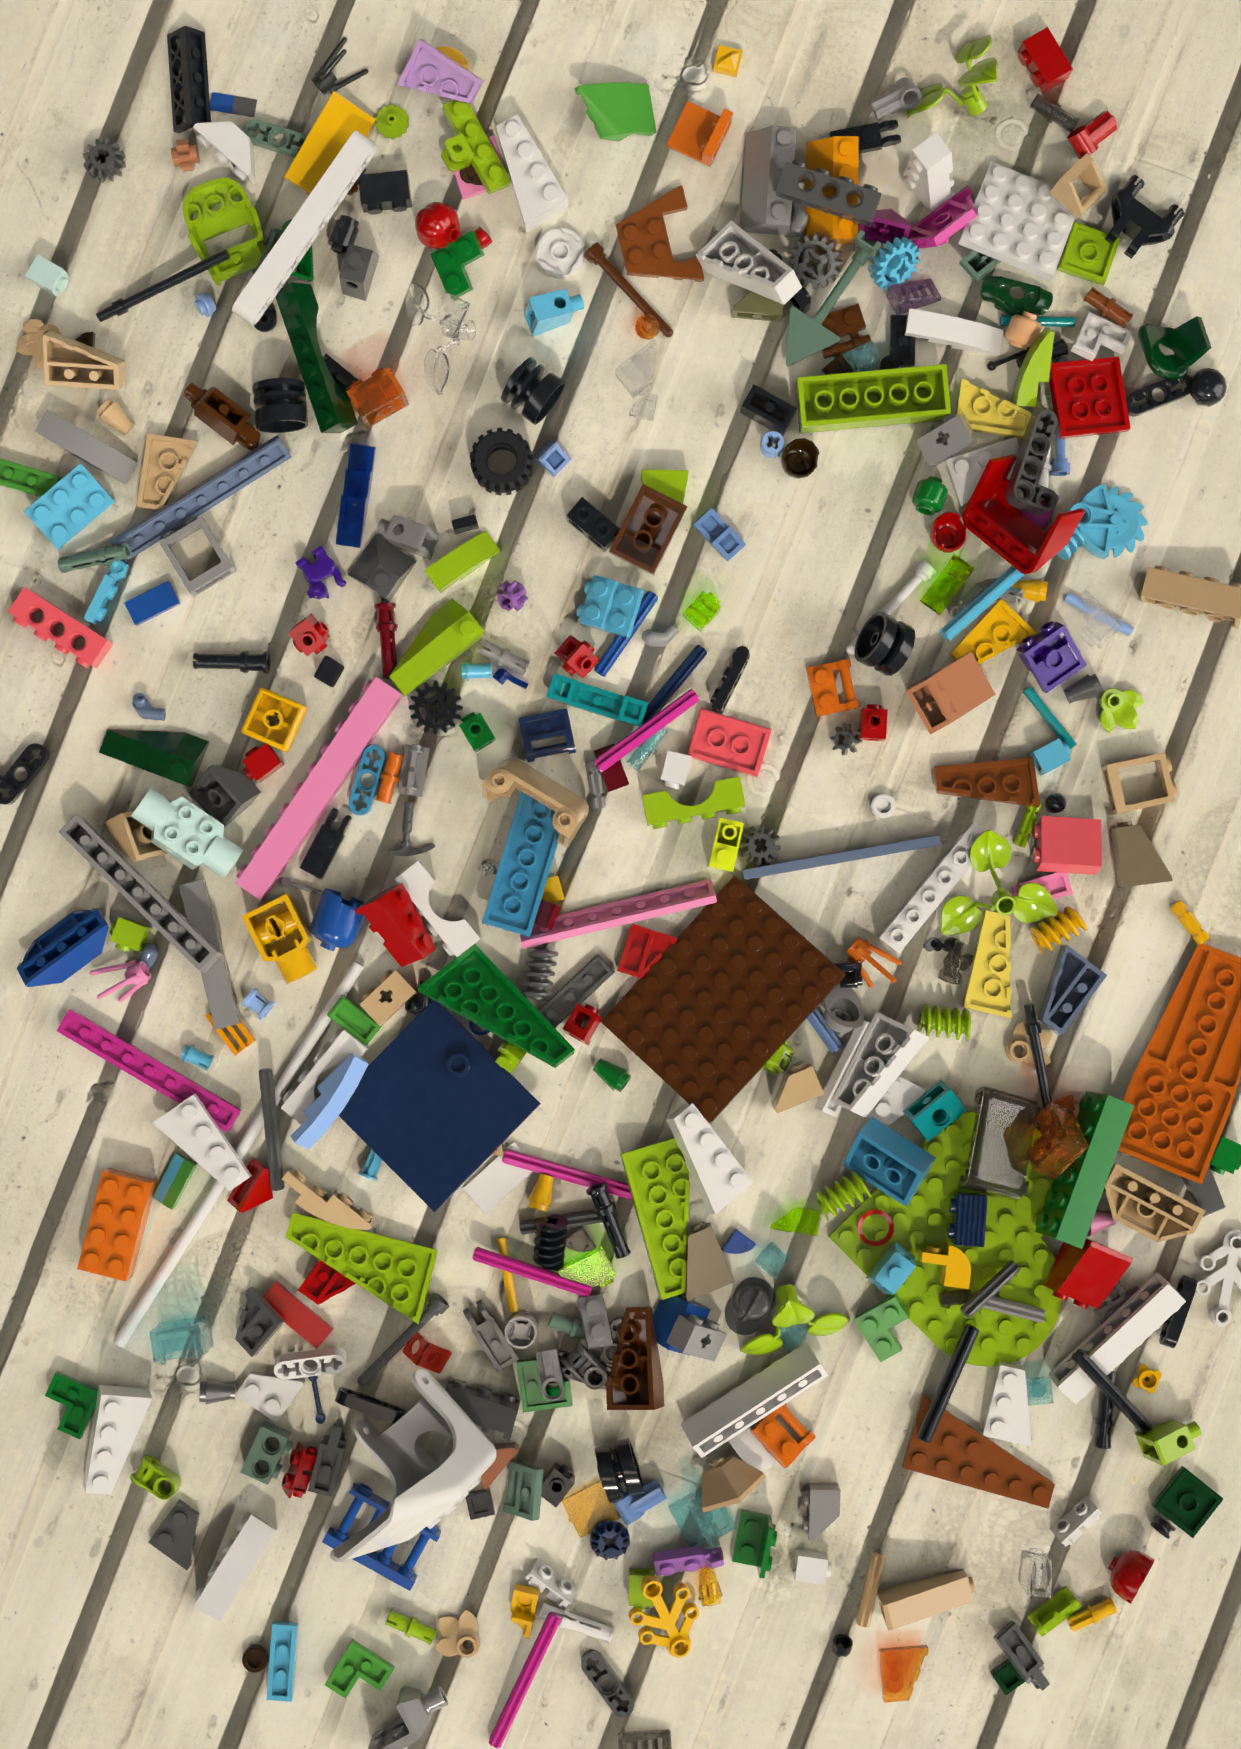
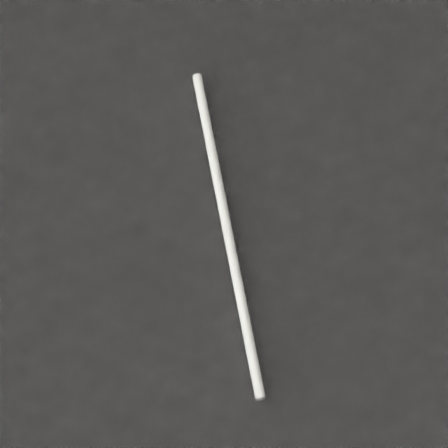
M356 961L352 963L274 1086L276 1106L332 1020L327 1016V1013L342 995L347 996L363 971L364 966ZM262 1107L235 1148V1152L241 1160L244 1159L264 1127ZM217 1180L210 1187L113 1342L119 1347H125L225 1189Z

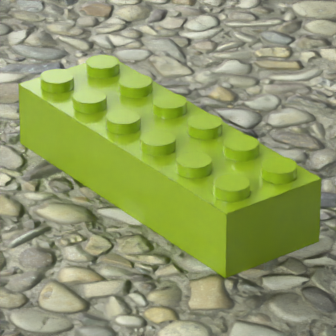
M947 364L797 377L795 383L799 434L942 421V419L951 414Z

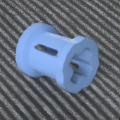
M776 431L767 432L762 439V454L770 458L778 457L784 446L783 436ZM768 442H777L776 449L772 446L768 448Z
M254 988L241 1005L250 1008L258 1015L260 1020H263L271 1011L275 1002H269Z

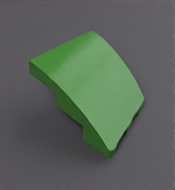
M596 83L579 85L575 88L576 94H581L588 107L586 113L594 123L595 130L600 139L621 141L631 134L652 136L657 133L648 84Z

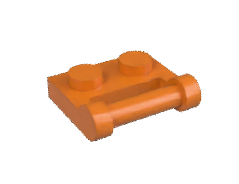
M850 659L806 668L816 717L860 708L859 700H856L851 678ZM835 670H840L846 703H839L833 675Z
M786 1403L759 1420L750 1430L783 1468H788L816 1437L811 1430L807 1431L788 1410ZM778 1414L800 1437L798 1442L775 1419Z

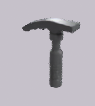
M404 802L403 841L400 844L403 848L394 851L388 850V855L412 856L427 852L435 847L434 844H430L428 847H422L421 849L414 848V850H411L409 848L411 844L409 842V835L412 832L414 802Z

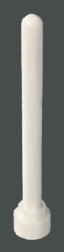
M922 560L915 567V575L880 612L891 615L921 582L930 581L937 574L934 568ZM859 634L846 647L848 654H854Z

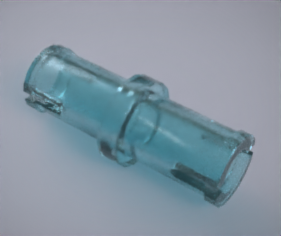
M663 727L658 735L655 733L640 744L626 763L631 767L638 759L633 769L639 772L649 756L655 754V748L668 731Z

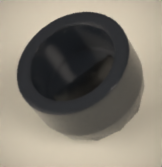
M1054 793L1046 798L1045 807L1051 813H1059L1065 809L1066 800L1063 795ZM1052 798L1062 804L1061 808L1051 801Z
M838 1634L833 1638L832 1650L838 1657H847L852 1651L853 1641L845 1634Z

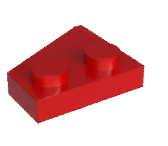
M632 924L617 971L641 979L649 971V968L662 957V954L668 947L677 942L678 938Z
M319 1259L297 1290L319 1305L356 1283Z

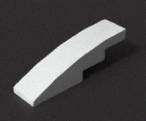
M909 308L905 336L928 339V342L951 345L953 349L1000 355L1004 330L963 318Z

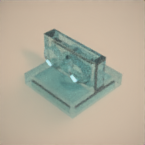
M702 1487L669 1505V1510L690 1547L701 1545L704 1547L709 1544L712 1550L720 1545V1537L737 1528L726 1507L703 1512Z

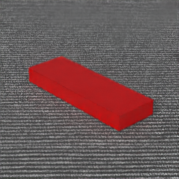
M278 1281L263 1296L283 1317L285 1323L316 1349L334 1329Z

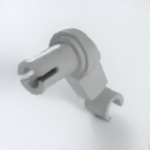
M998 578L987 579L975 584L960 599L963 602L961 605L951 606L949 610L951 619ZM1010 587L997 600L1002 599L1019 605L1022 600L1018 599V597H1024V590Z

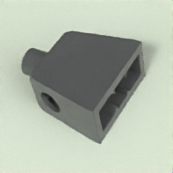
M349 244L339 277L343 295L364 301L367 300L379 260L377 253L367 248Z

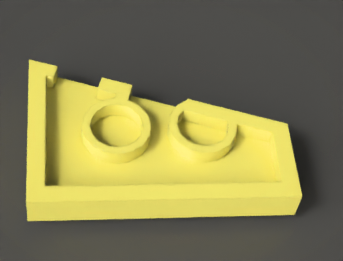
M963 378L960 380L956 416L958 414L965 415L973 432L1023 439L1027 424L1032 416L1031 412L1007 400H1002L990 394L989 391L970 384L969 381Z

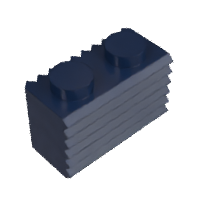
M954 1192V1198H950L949 1213H953L952 1223H948L947 1237L951 1238V1242L954 1245L984 1247L988 1196L985 1194Z

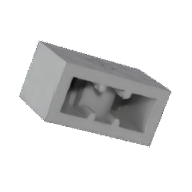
M952 413L942 419V425L937 428L931 426L920 433L922 437L918 438L916 442L929 466H937L978 442L965 415L958 414L956 416L955 413ZM944 434L951 436L947 439L948 443H942L941 441L945 438Z
M690 1314L689 1317L678 1315L667 1343L684 1354L715 1361L727 1334L718 1329L720 1326L718 1323L710 1319H706L704 1322L703 1319L693 1314Z

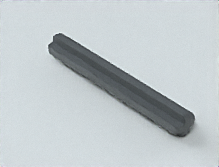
M594 1209L561 1214L568 1219L567 1228L602 1223L600 1216L594 1213ZM615 1209L614 1212L618 1219L617 1209ZM539 1218L520 1221L521 1234L535 1233L537 1229L536 1221Z

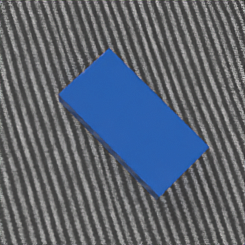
M167 581L124 604L134 624L138 626L181 603L171 583Z

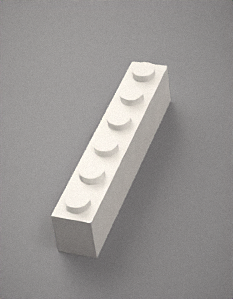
M1157 1272L1048 1374L1057 1388L1072 1402L1077 1404L1096 1386L1072 1359V1354L1077 1349H1082L1108 1375L1155 1330L1159 1329L1173 1313L1177 1312L1186 1302L1185 1299Z
M806 1342L801 1346L795 1347L792 1352L783 1358L774 1361L760 1373L754 1374L740 1386L734 1387L720 1399L711 1402L708 1407L697 1414L691 1415L685 1422L681 1423V1426L692 1447L703 1458L827 1377L828 1374Z

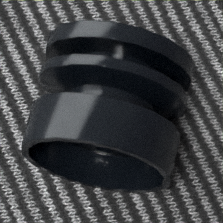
M529 357L516 368L508 379L502 392L501 400L506 404L511 402V408L514 410L525 403L521 413L522 416L532 424L537 425L545 418L564 390L565 381L554 373H549L542 379L545 370L544 366L540 364L536 367L537 361Z
M272 378L254 383L252 391L256 396H254L253 402L256 405L262 406L254 412L256 429L268 433H286L306 428L308 426L307 408L298 405L306 400V395L302 393L305 390V383L294 378Z

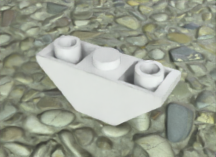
M232 121L196 123L193 126L197 134L196 139L203 147L207 149L210 146L215 151V157L224 165L228 162L234 168L232 170L233 173L240 180L244 181L247 179L251 184L255 182L254 146L250 138Z

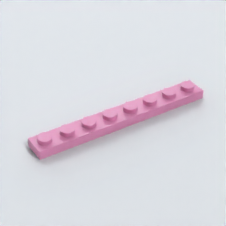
M707 879L557 915L551 930L534 924L530 938L520 935L522 947L525 949L716 903V894L712 880Z

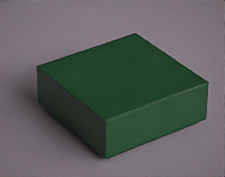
M1009 1659L990 1671L1005 1695L1025 1682Z

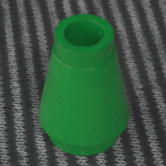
M602 1058L599 1059L593 1068V1071L613 1091L616 1089L621 1092L631 1078L626 1069L606 1060L604 1061Z

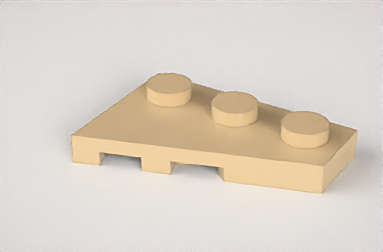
M147 433L137 508L157 511L167 505L198 444L197 441Z

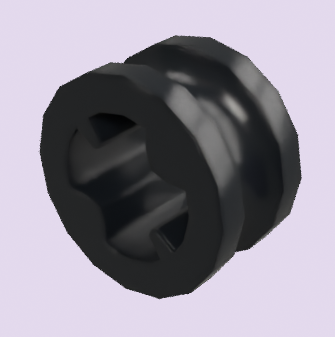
M1158 1514L1156 1515V1522L1150 1523L1156 1531L1167 1539L1170 1538L1169 1533L1176 1530L1174 1526Z

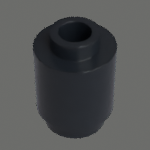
M340 215V218L335 221L328 240V244L333 252L344 255L349 244L354 245L359 232L357 228L359 225L358 221L346 215Z

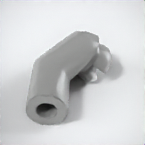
M792 202L794 215L789 230L794 237L798 238L805 232L809 222V215L804 205Z
M670 623L663 632H656L651 629L645 630L642 633V640L650 647H665L680 631Z

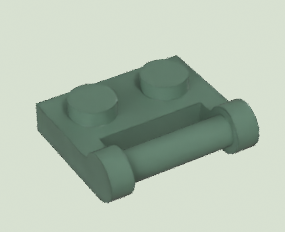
M511 1459L507 1464V1469H509L507 1501L504 1502L503 1511L531 1521L539 1520L543 1469L523 1463L522 1460Z

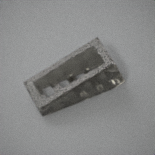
M669 1729L632 1731L617 1734L618 1749H628L629 1742H631V1749H638L637 1741H641L642 1749H648L649 1739L652 1740V1749H658V1738H662V1749H672L671 1731Z

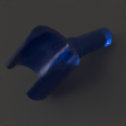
M503 668L498 669L493 675V678L501 685L508 679L524 689L528 686V683L514 677Z

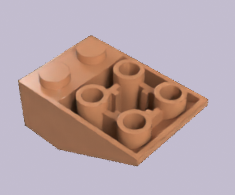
M971 651L905 688L908 697L930 735L996 695Z

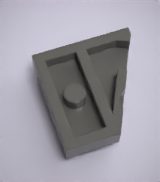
M179 1499L148 1543L185 1570H188L192 1563V1551L195 1545V1533L200 1513Z

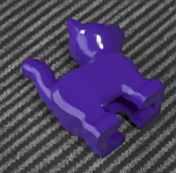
M319 546L312 551L313 557L316 559L314 563L310 564L308 559L303 557L295 562V564L302 570L304 578L308 582V590L306 592L308 597L320 600L325 597L329 598L327 586L322 582L324 579L333 576L336 584L340 587H345L346 581L342 579L341 571L334 560L328 557L327 552L322 546Z

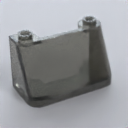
M982 1086L976 1089L974 1102L980 1106L974 1109V1113H976L968 1161L964 1165V1167L969 1169H965L964 1175H960L958 1188L1020 1200L1022 1195L1026 1196L1028 1192L1029 1181H1026L1035 1124L1036 1121L1039 1122L1042 1108L1038 1107L1037 1101Z

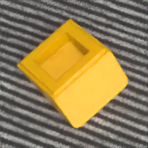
M559 875L549 877L542 900L550 903L564 900Z

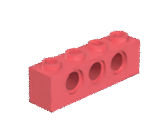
M23 587L8 610L10 614L15 616L12 621L23 628H26L27 625L35 629L34 635L45 642L48 638L56 642L54 648L65 655L70 651L77 656L75 661L87 669L90 665L98 668L113 645L112 642ZM43 611V619L40 622H35V613ZM59 624H63L64 632L61 635L56 636V626ZM84 637L85 645L81 649H76V640Z

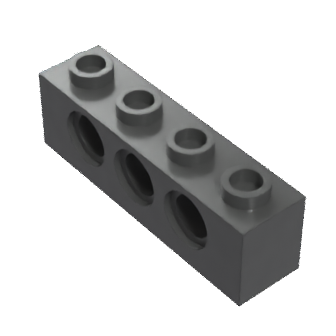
M793 160L792 163H785L776 190L777 197L871 228L882 193L877 192L878 188L869 184H864L863 187L856 185L854 180L844 176H840L839 179L832 177L830 172L824 169L816 168V171L807 169V165L799 161ZM803 179H809L813 185L810 189L803 190L799 187V182ZM826 187H833L837 193L834 197L827 198L823 195L822 191ZM849 195H857L860 198V203L851 206L847 203L846 198Z

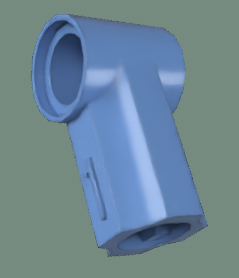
M656 1478L643 1485L644 1493L631 1496L628 1492H625L622 1500L613 1502L626 1525L637 1521L644 1515L645 1511L667 1499Z

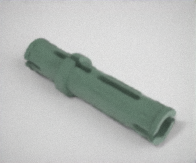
M128 543L111 547L105 545L94 551L58 558V567L62 573L95 565L103 564L107 566L118 560L130 559L132 551Z

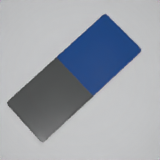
M212 92L210 110L254 117L257 100Z

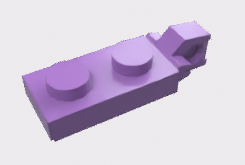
M701 1545L652 1554L656 1576H669L683 1571L694 1572L705 1567L713 1569L724 1565L721 1547L702 1549Z

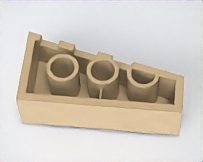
M1163 566L1148 567L1141 592L1142 602L1174 610L1178 606L1181 607L1180 611L1185 614L1195 616L1203 613L1205 617L1209 618V621L1216 623L1225 620L1231 621L1230 626L1239 629L1241 622V584L1230 582L1229 585L1219 583V580L1213 577L1199 579L1195 578L1194 574L1186 571H1180L1177 574L1169 572L1170 569Z

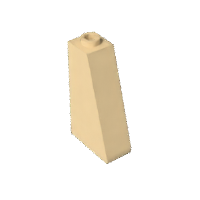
M963 1569L880 1589L877 1592L882 1616L889 1631L973 1602L972 1593L976 1591L972 1577H967Z

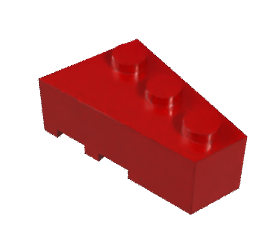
M403 883L378 893L354 909L358 915L363 914L371 923L369 925L373 933L378 932L385 940L383 945L401 967L424 959L436 950L433 940L428 934L421 916L417 913Z

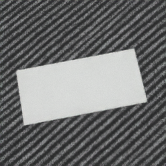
M514 1142L507 1148L524 1153ZM498 1156L463 1189L487 1214L533 1171L505 1164L502 1162L503 1156Z

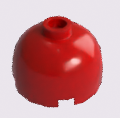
M1135 1550L1124 1552L1120 1558L1114 1556L1108 1567L1112 1571L1109 1580L1114 1592L1131 1604L1155 1559Z

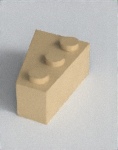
M51 330L43 334L44 385L120 390L126 386L125 360Z

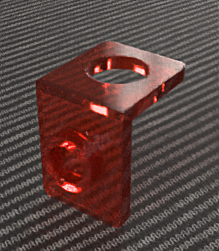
M419 1332L411 1338L403 1349V1353L415 1365L438 1374L442 1372L452 1354L450 1350L428 1342ZM417 1340H419V1349L415 1354H413L412 1346Z

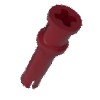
M396 603L374 604L378 620L376 630L380 632L382 679H390L389 676L397 666L395 631H397L398 624L395 623L394 614Z

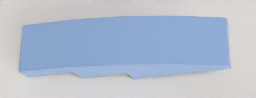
M352 1053L317 1087L321 1095L304 1111L308 1119L290 1135L296 1144L310 1149L329 1129L356 1090L368 1066L366 1060Z

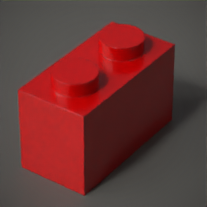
M1048 27L1022 41L1018 50V58L1023 66H1027L1031 73L1033 84L1039 87L1042 93L1069 78L1073 68Z

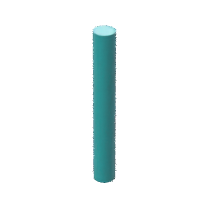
M1001 316L1000 326H1008L1012 316ZM1037 316L1036 319L1037 322L1045 327H1075L1076 324L1075 317Z
M1030 686L1023 691V694L1062 742L1065 741L1070 749L1076 746L1077 743Z

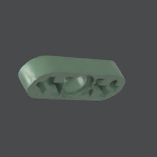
M257 119L250 120L244 128V133L250 138L253 145L293 158L296 157L299 151V147L296 145L302 146L308 136ZM259 128L262 134L268 135V142H266L267 140L264 135L257 134L256 138L253 137L251 131H256ZM278 134H283L287 138L285 144L281 146L273 143L274 137Z

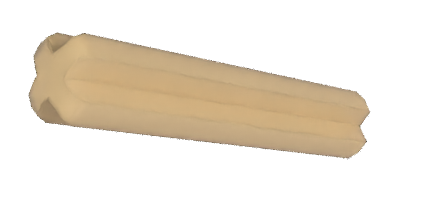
M880 1552L871 1553L856 1619L857 1625L868 1628L871 1623L885 1561L884 1554Z

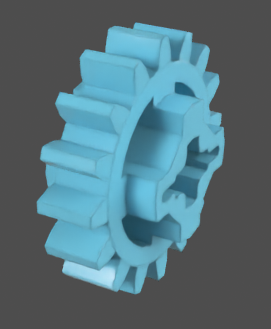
M896 237L892 244L887 241L886 248L879 249L880 255L873 257V260L876 262L870 266V269L873 271L870 275L874 280L873 282L885 291H888L890 288L893 291L896 290L898 284L903 287L904 280L906 278L910 280L912 278L911 272L917 271L915 264L920 262V259L917 257L920 254V251L917 249L918 246L906 237H902L901 240Z

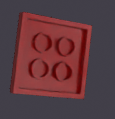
M1119 356L1094 359L1093 362L1090 360L1051 363L1049 386L1053 410L1058 419L1056 427L1058 439L1127 432L1131 429Z

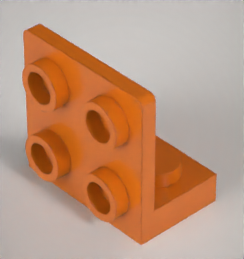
M688 101L667 142V147L711 167L732 124L733 112L724 108L721 116Z

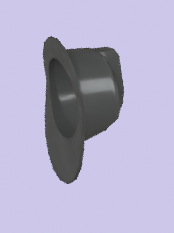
M757 1277L747 1278L739 1284L725 1311L726 1323L733 1332L740 1335H751L763 1325L774 1302V1292L770 1284L764 1279Z

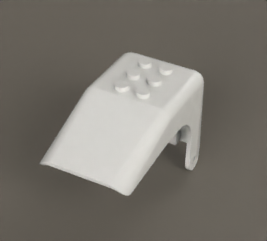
M419 1369L412 1375L414 1386L424 1398L382 1434L367 1420L361 1419L354 1425V1434L357 1439L387 1471L393 1485V1499L391 1504L376 1520L331 1551L330 1558L334 1562H343L408 1541L426 1526L429 1529L433 1528L441 1520L442 1516L449 1515L458 1506L457 1504L469 1494L468 1492L480 1482L479 1478L496 1459L497 1450L491 1441L440 1383L424 1369ZM435 1431L447 1436L453 1442V1450L450 1456L443 1463L433 1460L417 1445L420 1434Z

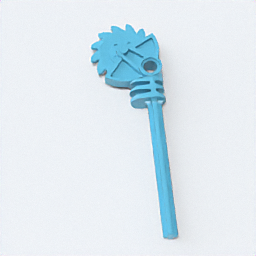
M1106 484L1093 488L1079 503L1074 504L1066 511L1082 508L1085 510V513L1069 543L1056 555L1063 560H1068L1071 557V552H1077L1078 547L1082 546L1090 554L1101 559L1107 558L1111 549L1115 558L1121 555L1125 547L1128 552L1132 553L1135 548V539L1138 541L1144 540V534L1140 526H1146L1148 522L1138 513L1144 506L1130 501L1133 493L1126 492L1118 495L1119 489L1117 486L1112 487L1108 492ZM1011 566L939 630L942 634L941 636L944 639L946 638L948 642L951 641L1025 574Z

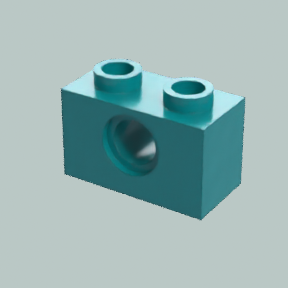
M940 1080L906 1108L903 1113L918 1132L929 1141L938 1136L951 1122L956 1121L967 1109L953 1091Z

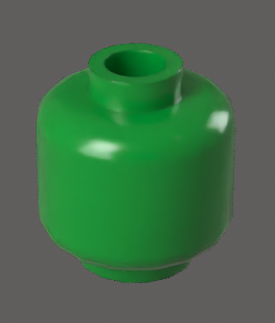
M930 476L928 479L918 481L912 498L916 511L929 516L940 512L943 509L948 489L942 484V480L937 477Z

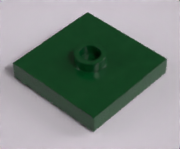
M1181 1466L1151 1505L1190 1537L1194 1538L1223 1501V1498L1184 1466Z

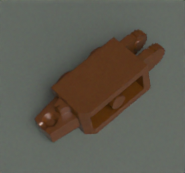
M190 383L185 389L184 397L191 402L190 406L194 409V415L232 445L238 442L249 450L257 448L261 434L250 424L252 415L217 388L211 387L209 390H201L193 383Z

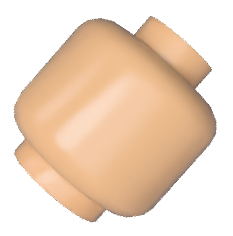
M1023 311L1022 315H1013L1005 333L1006 338L1009 340L1008 344L1023 350L1031 347L1042 329V325L1036 321L1037 316Z

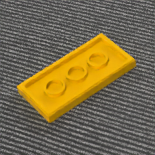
M333 91L283 178L310 195L352 133L357 130L367 137L376 119Z

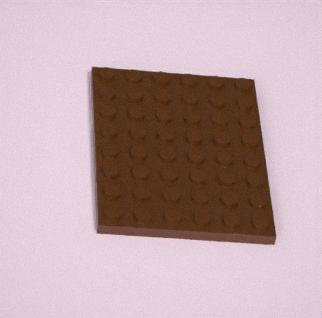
M735 875L716 895L717 902L708 904L679 935L677 942L668 947L662 954V957L649 968V971L637 981L601 1021L605 1027L687 1103H693L710 1124L846 976L842 970Z

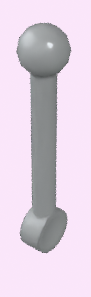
M287 877L281 881L283 887L291 886L318 895H322L324 892L292 882Z

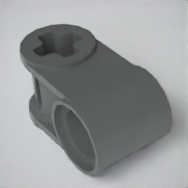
M578 1341L576 1348L567 1357L561 1359L564 1366L588 1388L597 1390L606 1383V1368L581 1342ZM594 1370L599 1371L603 1378L599 1382H593L589 1378V1373Z

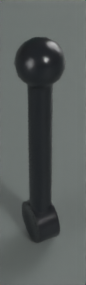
M1027 347V350L1020 351L999 361H990L987 364V369L994 371L997 366L1014 360L1017 356L1026 354L1031 347Z

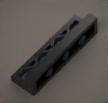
M183 26L167 35L173 132L179 134L193 128L196 123L211 122L205 32L188 26ZM180 39V45L177 50L176 40ZM180 63H181L182 69H181L180 73L178 74V68H179ZM183 86V95L180 99V91ZM185 111V122L182 123L181 117Z

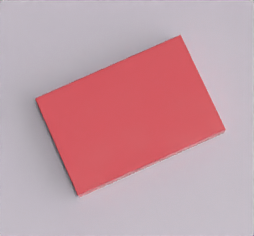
M701 708L687 755L700 761L758 777L772 729Z

